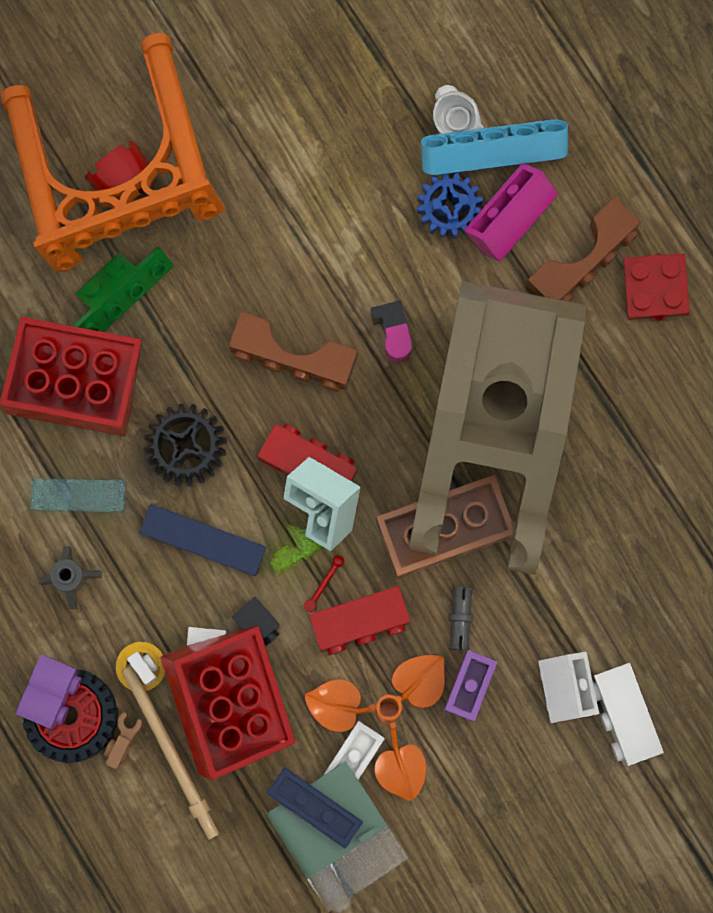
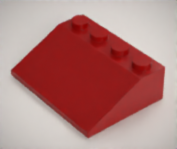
M20 316L0 406L4 413L8 415L125 437L132 410L142 339Z
M259 626L249 627L194 643L160 657L198 774L214 780L296 743Z

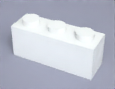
M627 663L592 676L596 700L600 701L604 713L600 714L602 724L606 732H612L615 740L611 747L617 762L623 761L624 766H629L664 753L631 664Z

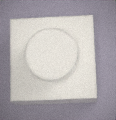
M136 652L127 658L145 685L149 686L159 679L155 673L159 668L148 653L142 656L140 652Z

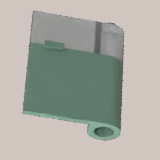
M346 761L310 784L363 821V824L346 849L281 804L265 814L326 910L329 912L334 909L336 913L343 911L352 904L350 900L352 896L409 859Z

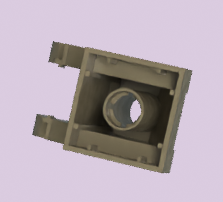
M462 281L408 550L433 555L437 554L445 512H448L449 507L447 499L454 467L459 462H469L519 472L524 475L517 513L512 516L511 524L514 527L507 569L536 575L544 542L547 515L567 437L585 325L586 305Z

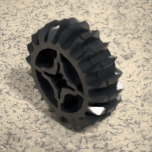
M183 404L178 405L179 413L174 414L171 407L166 408L169 417L164 419L161 414H157L156 418L161 424L157 426L150 423L148 426L151 431L155 432V435L147 434L144 436L145 441L153 443V445L144 447L146 454H154L147 459V463L149 465L159 463L153 470L155 475H160L166 471L163 481L168 483L175 476L174 484L177 487L181 486L183 478H186L188 487H193L192 477L196 476L200 484L205 483V479L202 476L204 472H207L210 477L215 476V472L210 468L212 464L219 468L223 466V463L216 456L223 457L227 455L225 449L218 448V446L228 443L226 437H217L225 431L223 426L213 428L218 421L215 415L205 420L208 416L206 408H203L196 415L197 407L195 404H191L189 413H185ZM179 423H193L192 426L189 425L182 433L168 431ZM202 427L210 435L211 447L209 453L197 444V439L200 435L199 431ZM162 439L167 440L174 446V452L171 456L173 459L170 464L166 463L162 457ZM188 439H192L190 443L195 450L186 448L180 453L181 447L177 441L186 443ZM189 458L203 460L201 464L194 468L178 469Z

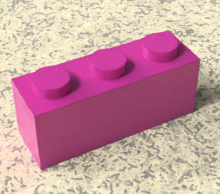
M522 163L464 231L481 253L500 262L524 233L529 230L530 226L543 211L548 208L558 193L542 171Z

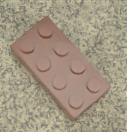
M495 475L449 491L447 499L449 501L448 512H445L436 555L408 550L418 502L376 517V523L397 579L512 538L514 526L511 524L512 520Z

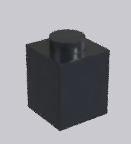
M253 597L232 616V619L241 629L259 626L266 647L280 635L277 630L281 625L256 597Z

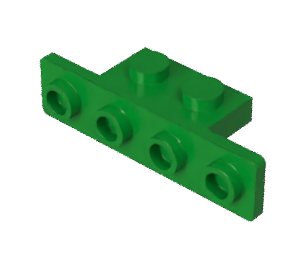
M156 247L136 267L119 252L75 293L90 310L73 326L105 332L173 268V263L159 247Z

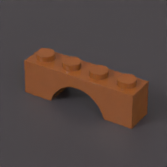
M616 197L612 198L592 218L590 223L594 235L593 251L586 258L575 263H560L549 259L527 280L525 287L533 295L570 302L574 297L571 293L579 285L584 288L594 279L596 275L593 271L600 265L604 268L609 265L617 256L614 251L621 244L627 247L639 235L636 230L641 222Z
M240 312L229 343L230 352L234 353L233 357L240 361L251 363L253 359L262 362L263 367L270 371L279 373L283 369L293 372L292 377L298 380L309 382L311 378L322 382V387L338 392L339 388L347 389L358 356V350L329 340L314 353L308 355L290 354L281 349L274 341L270 321Z

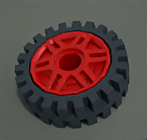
M79 670L78 677L82 678L75 695L69 694L65 704L66 707H74L78 712V718L73 724L69 725L64 721L62 725L57 724L55 729H50L23 718V728L27 733L26 736L29 742L33 744V747L38 752L52 760L73 763L84 761L97 755L107 746L117 727L118 708L114 695L107 684L96 675L85 670Z

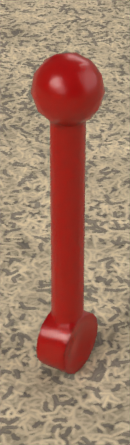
M336 555L333 558V565L311 600H307L304 603V609L307 612L316 610V602L337 568L344 565V558L342 556Z

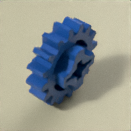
M457 172L453 179H449L448 174H443L440 181L435 176L431 177L432 186L424 184L422 191L426 195H418L417 202L424 204L417 207V214H425L421 219V224L426 225L430 223L429 233L432 234L439 230L440 238L444 239L446 233H451L452 238L456 239L457 231H461L466 236L465 228L472 222L474 216L476 217L482 210L476 207L483 202L482 197H475L479 190L478 186L470 188V178L467 177L462 182L459 180V173ZM454 188L462 191L464 194L461 195ZM441 190V195L438 198L432 199V201H430L432 196L437 191ZM447 195L452 206H454L452 216L448 206H445ZM467 210H470L468 215L462 221L458 222V217L460 216V214L467 212ZM435 217H440L446 223L440 222Z

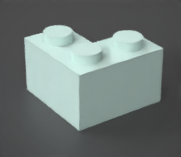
M308 457L287 476L283 499L309 514L305 536L332 551L352 532L361 487Z

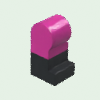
M401 300L372 307L371 317L373 325L382 323L386 337L385 354L387 358L396 363L407 360L411 354L412 342Z

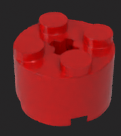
M129 141L130 148L126 149L122 144L95 164L98 170L94 175L90 171L86 174V180L95 191L121 185L137 176L150 164L134 141ZM154 180L151 182L150 188L156 183Z

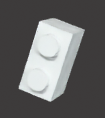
M587 652L538 661L546 698V707L551 723L599 714Z

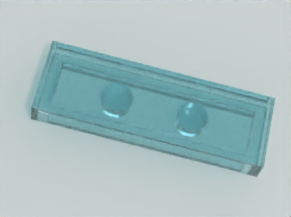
M32 479L31 510L125 512L126 481Z

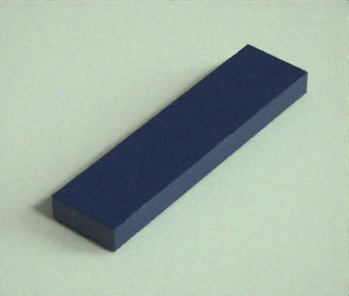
M151 504L139 532L141 535L253 576L257 575L267 548L261 544Z

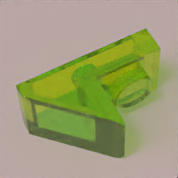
M285 524L296 547L291 549L287 545L273 553L275 558L270 563L276 574H279L319 552L324 547L306 537V529Z

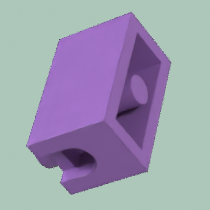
M467 650L444 711L474 722L497 661Z

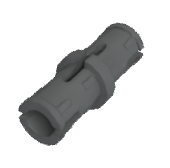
M453 586L452 614H449V621H452L449 649L469 650L470 622H473V615H470L473 587Z

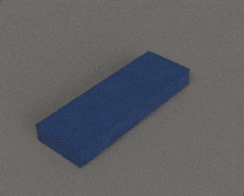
M286 767L283 768L266 793L344 849H346L363 824L362 820Z

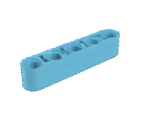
M556 119L429 135L421 140L422 170L427 174L439 175L561 159L568 155V124L565 121Z

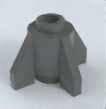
M70 546L63 547L62 559L55 563L50 574L38 579L39 585L53 584L57 589L65 592L69 608L78 609L75 592L81 590L86 579L103 577L102 571L84 570L83 567L73 561L72 549ZM67 570H70L71 578L67 581L62 580V576L67 574Z

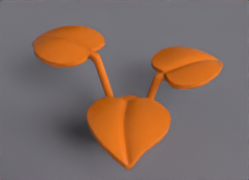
M423 655L411 658L400 664L393 674L392 686L402 695L397 697L394 695H384L378 700L377 705L371 704L368 707L358 708L361 702L359 690L353 683L342 679L328 681L305 694V701L311 715L327 730L332 732L349 731L355 726L356 714L375 712L376 718L381 723L389 725L393 751H385L379 755L374 768L375 777L380 786L386 791L406 801H412L416 798L425 781L426 760L421 750L415 745L408 744L399 749L395 722L399 719L402 711L401 702L405 701L406 698L412 706L417 708L431 707L439 701L445 687L444 658L442 656Z

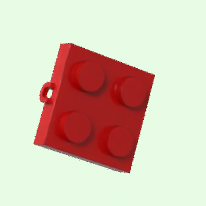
M658 253L653 256L648 254V256L624 258L628 320L652 318L653 321H663L665 317L689 316L685 253L660 255Z

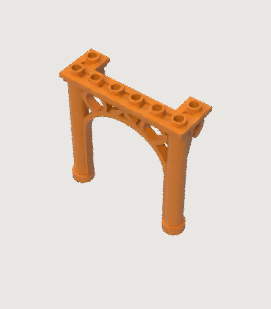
M151 34L141 42V48L163 122V139L157 154L150 164L137 176L116 187L100 191H80L59 183L53 177L49 168L30 89L24 85H14L6 88L1 93L2 105L8 112L38 234L33 244L35 249L55 272L70 270L75 265L84 262L77 248L89 247L93 242L104 238L117 237L122 232L135 227H145L152 221L163 217L175 216L182 210L189 208L197 221L213 219L219 213L226 211L225 205L209 179H207L172 57V42L167 34ZM172 148L178 167L166 163ZM158 173L173 175L172 183L169 186L160 190L150 189L151 182ZM142 188L147 197L133 201L137 196L141 195L138 190ZM52 189H54L58 194L65 197V199L59 204L58 209L56 207ZM78 202L89 205L88 213L85 216L72 221L67 220L68 212ZM100 203L103 208L110 207L114 209L99 214V208L96 204Z

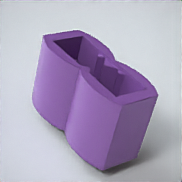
M41 655L21 698L16 715L50 729H55L57 724L62 725L69 710V707L65 706L69 694H76L82 678L78 677L80 669L46 655Z

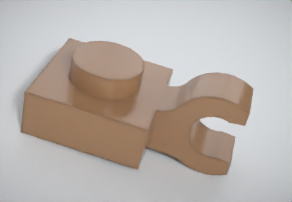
M123 712L118 718V727L121 734L117 740L113 738L110 740L104 756L108 757L105 764L116 770L121 769L134 742L135 735L143 726V720L138 719L133 728H128L125 725V720L128 717L126 712Z

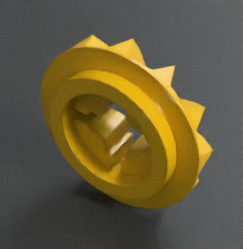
M135 642L126 646L120 652L116 661V674L119 681L131 690L122 673L123 669L131 666L128 664L127 658L136 652H140L142 656L148 653L159 668L155 671L159 679L149 686L145 685L140 678L145 690L149 691L157 687L165 676V670L160 658L163 654L153 644Z

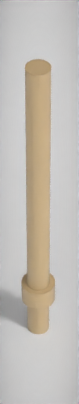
M132 666L123 669L122 673L190 803L188 808L193 818L198 819L208 840L219 835V832L208 812L211 809L205 798L201 799L138 674Z

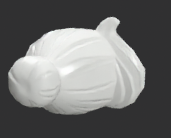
M444 85L438 88L435 94L436 103L433 110V120L440 134L484 128L480 121L477 104L472 98L451 85Z

